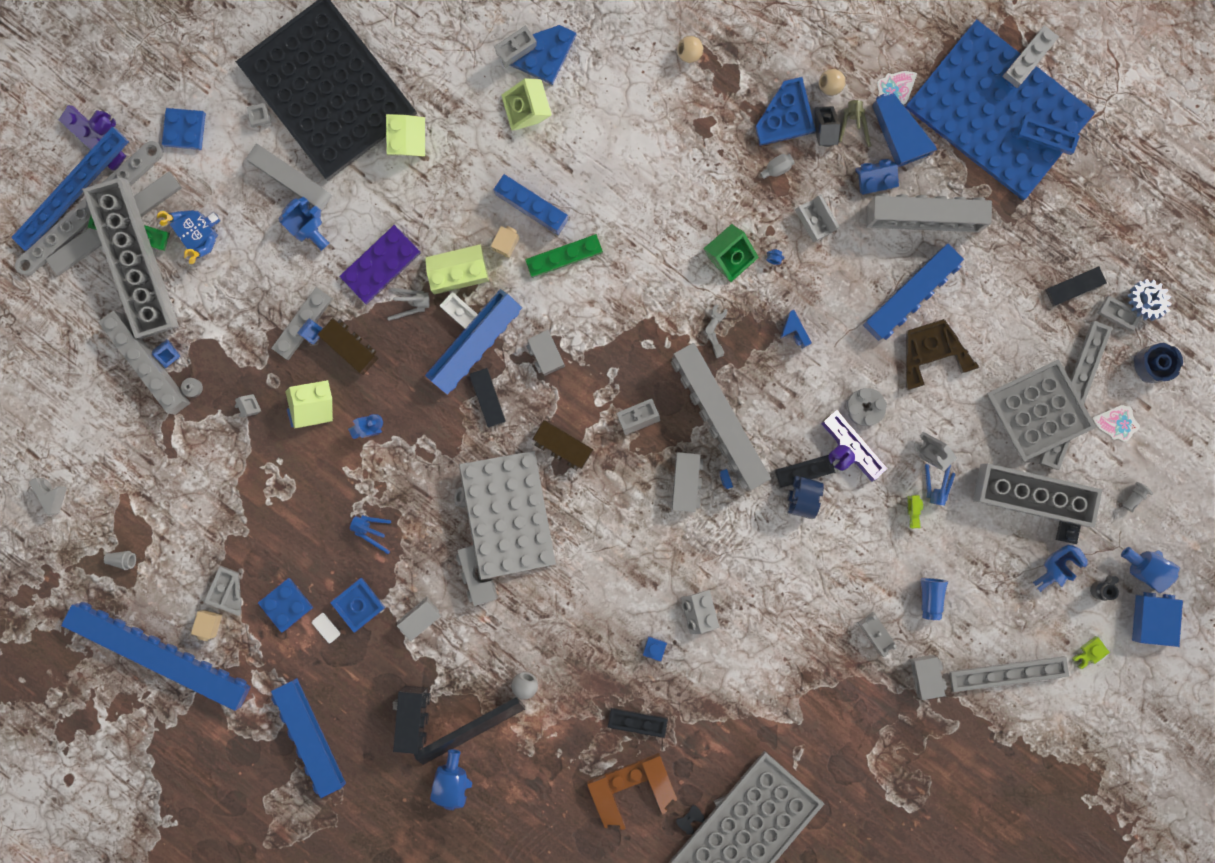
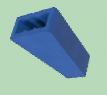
M885 93L876 98L872 108L893 160L898 167L930 156L937 150L935 144L894 93L890 95Z

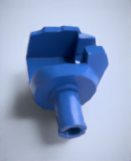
M305 197L291 200L282 210L278 218L279 222L297 240L303 242L306 238H310L320 251L330 243L318 231V227L322 224L321 209L318 206H314L311 209L309 201Z
M1066 545L1053 552L1046 559L1044 566L1047 569V573L1033 581L1035 586L1043 582L1042 585L1037 587L1040 592L1054 582H1058L1063 587L1067 580H1075L1077 576L1066 566V562L1071 560L1080 568L1086 567L1088 561L1080 548Z
M1126 547L1121 553V557L1131 563L1130 573L1158 593L1168 590L1179 578L1180 567L1172 561L1165 559L1163 553L1159 550L1154 552L1146 551L1139 555L1130 547Z
M456 749L448 750L447 764L437 768L430 800L436 803V805L452 811L456 808L464 807L467 796H464L465 790L472 787V781L467 778L466 771L458 767L461 752Z

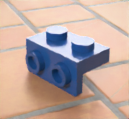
M890 159L880 160L876 164L864 163L861 164V167L855 168L859 176V187L862 195L899 187L898 165Z

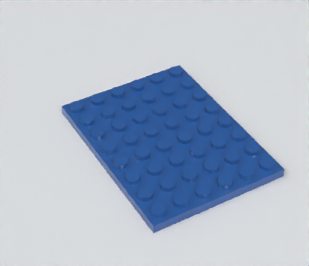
M976 19L905 108L1024 201L1063 152L1017 137L1023 118L1028 117L1078 135L1095 114V111L1037 66H1035L1018 88L1012 85L1002 76L1021 53Z

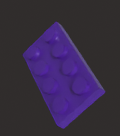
M393 225L339 277L367 305L415 260L421 252Z

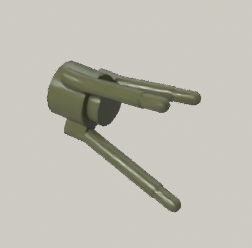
M861 100L849 101L848 108L844 109L839 142H842L847 119L850 116V119L856 120L857 129H860L861 118L867 146L871 147L863 102Z

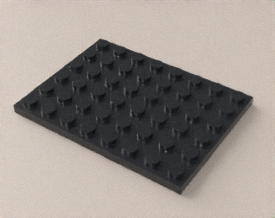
M317 0L235 61L327 181L386 137V114L409 116L417 114L414 107L331 0Z

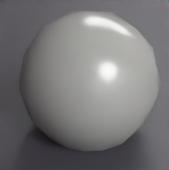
M522 672L517 674L512 680L511 689L515 697L527 700L536 694L538 682L531 673Z

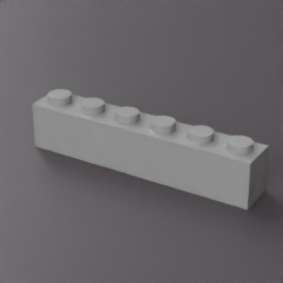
M113 310L98 322L166 413L176 415L190 404L161 363L152 355L142 339H135L130 323L122 313Z

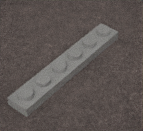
M1060 656L949 671L952 691L959 692L1069 677L1067 658Z

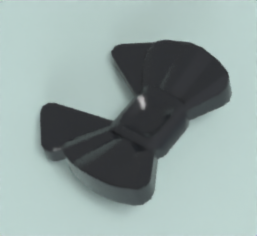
M693 804L690 811L684 817L676 819L677 825L686 831L687 835H693L694 830L691 823L694 820L703 823L705 821L704 814Z

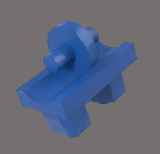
M372 414L353 420L355 425L348 429L353 439H357L360 436L364 438L382 433L383 420L378 414Z

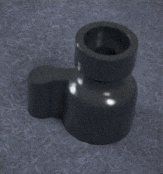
M1108 575L1105 581L1094 582L1090 588L1091 595L1097 600H1115L1119 595V590L1115 586L1119 582L1118 577Z

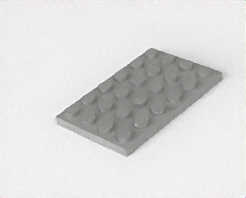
M535 451L459 464L480 580L555 565L556 561Z

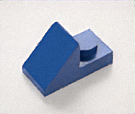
M793 309L787 315L780 339L794 333L793 339L795 343L803 349L812 344Z

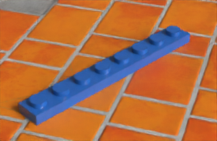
M112 127L11 238L24 251H27L53 226L83 193L82 189L87 188L129 141L116 128Z

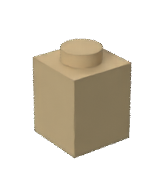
M501 226L491 245L492 250L510 258L520 239L517 231L509 226L506 228Z
M207 610L197 611L191 634L196 635L197 639L202 641L215 638L222 614Z

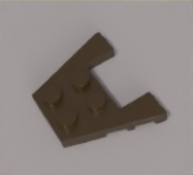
M945 319L906 331L907 391L925 385L919 366L954 355L961 374L979 368L977 362H974L968 353L969 351L963 347L958 340L959 338Z

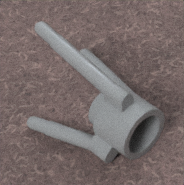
M392 287L391 291L413 295V297H394V301H413L414 307L417 306V308L390 316L387 320L390 321L417 312H425V308L430 306L429 293Z

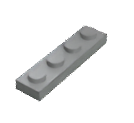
M1044 25L1002 77L1018 88L1059 36Z
M316 287L271 349L289 360L304 340L297 332L309 318L316 323L333 298Z

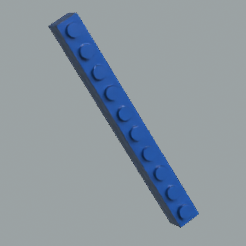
M80 602L71 605L61 626L234 711L242 707L251 688L244 679H235L229 676V672L213 668L209 662H200L194 659V655L178 651V648L174 645L163 644L158 637L147 636L143 634V630L136 627L131 628L123 620H114L108 617L109 614L107 612L96 611L88 603Z

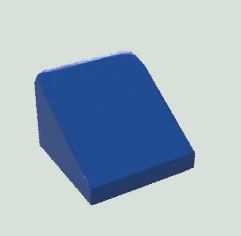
M167 339L152 350V355L165 368L180 357L179 353Z

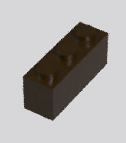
M332 318L317 335L353 368L364 375L379 359L375 355L377 351L369 344L365 346L361 342L362 338L356 332L350 333L347 330L349 326L341 319L337 321Z
M543 420L532 439L535 441L534 446L543 451L547 448L552 451L551 456L559 461L562 458L567 460V465L576 471L578 468L583 469L594 449Z

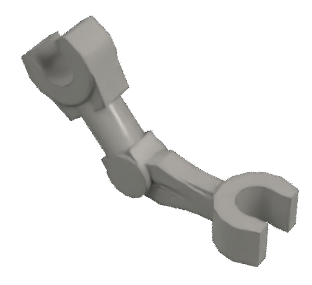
M717 304L713 307L711 321L706 327L705 333L712 343L716 358L724 356V351L718 343L714 330L718 322L720 323L726 317L727 309L722 314H718L716 310L719 305Z

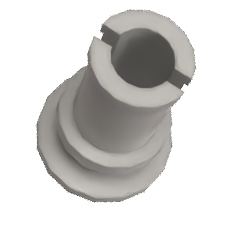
M1139 482L1135 483L1138 487L1132 490L1133 493L1122 504L1124 508L1132 513L1143 499H1147V494L1153 495V492L1146 485Z

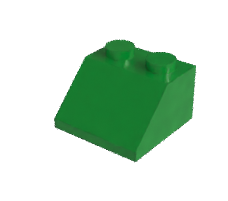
M733 224L729 225L703 248L711 262L730 282L736 279L759 258L745 232Z

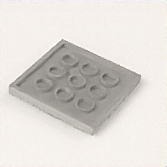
M1059 359L986 394L1022 462L1097 428Z

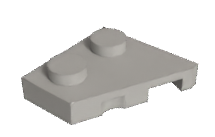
M220 566L204 603L240 616L242 610L239 573Z

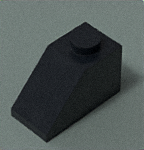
M834 106L815 107L816 138L819 146L830 147L838 145L840 122Z

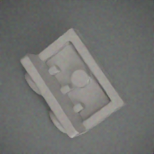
M822 195L795 209L813 242L830 235L839 228Z
M710 590L681 597L682 608L685 612L687 628L690 634H702L719 628Z

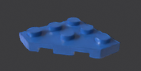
M561 25L532 34L537 41L536 47L510 66L553 85L577 36L576 32Z
M803 77L784 81L755 127L760 146L816 132Z

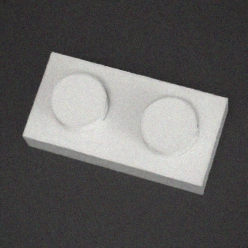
M453 292L440 305L443 310L465 329L478 315Z

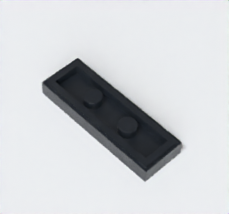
M1100 266L1047 288L1045 291L1054 307L1107 284Z
M488 368L470 373L469 375L487 427L490 428L505 423L506 419Z
M829 455L774 470L779 488L793 485L795 476L815 479L836 473L833 463L829 462Z
M611 707L607 728L665 738L668 718Z

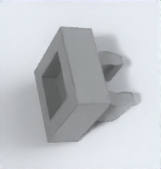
M254 394L242 396L235 400V408H239L241 412L239 417L256 415L261 412Z

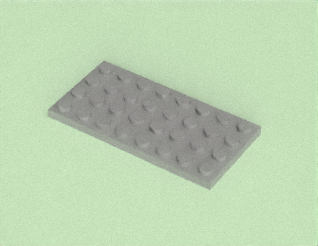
M764 751L669 863H775L823 807L824 803Z

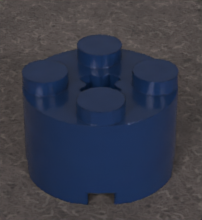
M1168 343L1147 346L1141 349L1134 357L1135 371L1145 383L1170 381L1179 375V371L1183 366L1181 352L1178 348Z
M795 476L793 481L794 489L789 490L787 501H789L787 513L807 519H815L820 509L821 503H819L820 496L823 497L824 484L819 481Z

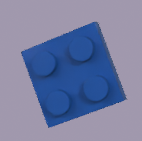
M166 108L162 145L171 148L202 150L206 113L197 110Z
M290 578L258 602L281 633L313 609V606Z
M360 578L330 602L354 633L386 608L363 578Z

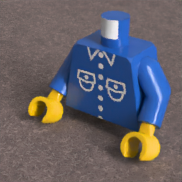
M194 210L177 211L169 214L161 211L157 214V218L162 217L165 219L160 221L159 224L161 226L167 225L168 221L172 222L170 226L187 248L184 252V258L191 256L189 258L190 264H194L196 258H201L212 252L218 237L213 226L221 221L215 212H212L207 217L201 212Z

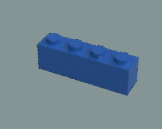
M503 174L493 189L497 197L558 236L569 221L566 213Z

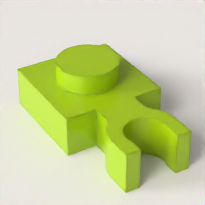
M920 495L907 496L910 528H921L919 515H921L923 510V501L920 499Z
M1095 636L1080 647L1083 653L1072 657V660L1077 661L1081 658L1082 663L1078 665V668L1083 669L1088 665L1089 661L1096 664L1110 652L1100 638Z

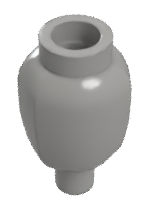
M781 154L768 163L767 169L760 172L763 179L768 176H780L789 171L795 162L790 154Z

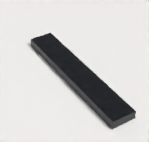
M515 697L420 749L417 754H414L415 759L424 765L445 754L448 750L456 748L525 710V707Z

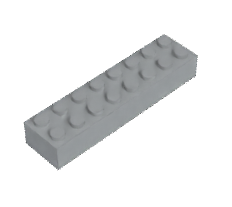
M119 177L82 189L135 339H143L178 328L179 325L129 181Z
M695 343L674 353L671 365L675 372H680L682 376L680 380L685 389L689 388L693 404H698L701 409L699 414L702 420L709 423L710 428L708 430L713 439H718L720 443L718 448L722 455H727L729 459L727 464L732 472L737 473L739 477L737 482L740 487L746 489V491H751L771 480L770 475Z

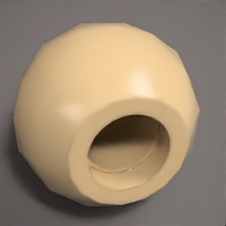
M686 36L680 40L677 47L679 58L687 63H694L699 60L703 54V45L700 39L695 36Z
M828 69L822 73L819 79L821 91L829 96L842 92L845 87V76L837 69Z

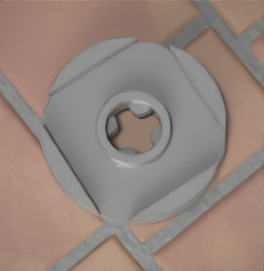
M863 388L855 391L847 402L850 419L860 426L877 424L886 413V400L880 392L872 388ZM870 403L871 411L867 410L864 412L862 404Z

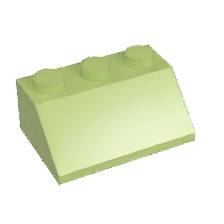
M481 244L425 257L427 276L433 294L489 282Z

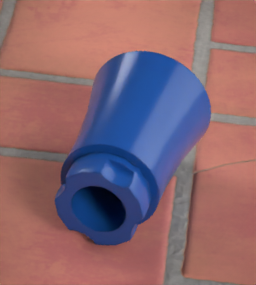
M921 578L922 618L941 620L942 613L944 612L948 581L937 578Z

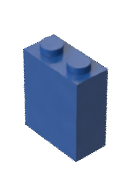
M1151 592L1135 595L1132 641L1180 647L1183 600L1175 599V595L1163 594V597H1156V593Z

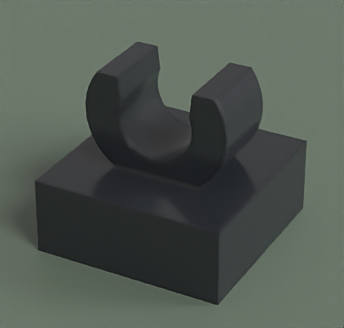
M1059 521L1055 540L1077 545L1081 526Z

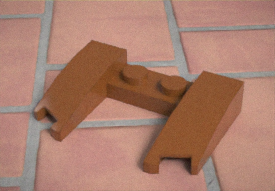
M660 753L587 781L591 796L605 828H608V825H618L620 830L626 829L613 794L649 780L662 815L667 812L665 807L672 799L677 801Z

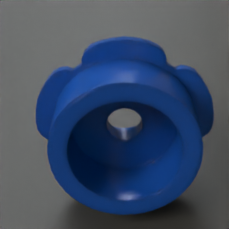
M772 249L766 253V261L774 265H780L782 260L785 259L782 251Z

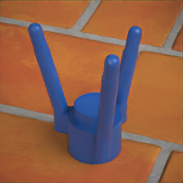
M925 464L926 498H930L931 504L945 506L955 477V473H952L947 484L951 465L945 470L941 489L934 488L932 492L929 464Z
M364 515L361 518L355 516L351 522L350 530L354 531L355 535L362 537L378 549L389 554L390 551L365 534L369 532L382 538L385 537L383 533L369 528L370 523L368 521L390 524L391 520L371 518Z

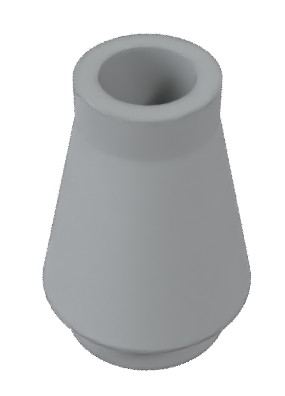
M130 551L106 553L104 563L128 570L135 566L136 556Z

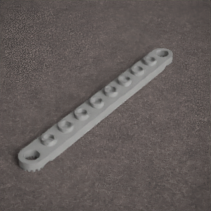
M155 141L145 143L103 182L121 177L128 180L131 187L161 159L164 153L163 148ZM156 147L157 153L149 156V149ZM86 198L16 260L15 268L18 273L26 276L33 275L37 269L47 263L46 258L68 244L88 225L91 212ZM29 261L30 268L24 271L22 265L24 262Z

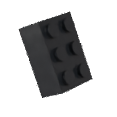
M404 686L398 692L393 752L417 754L426 744L427 732L424 731L425 725H428L429 713H426L427 705H430L431 693H428V687Z

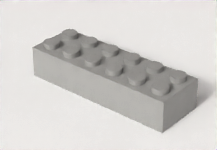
M885 193L877 194L867 205L866 228L981 232L991 224L992 201L985 200L983 197L966 200V197L947 199L946 196L927 198L926 195L908 197L906 194H899L896 197H890L889 194Z
M987 463L980 464L973 502L1083 527L1095 528L1103 489Z

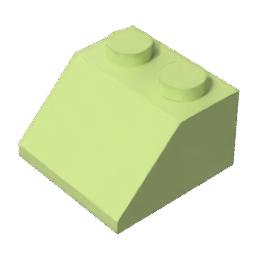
M524 78L501 95L512 131L539 124L552 115L542 80Z
M386 114L387 155L425 156V117Z
M328 380L293 386L286 390L294 429L333 421L332 396Z

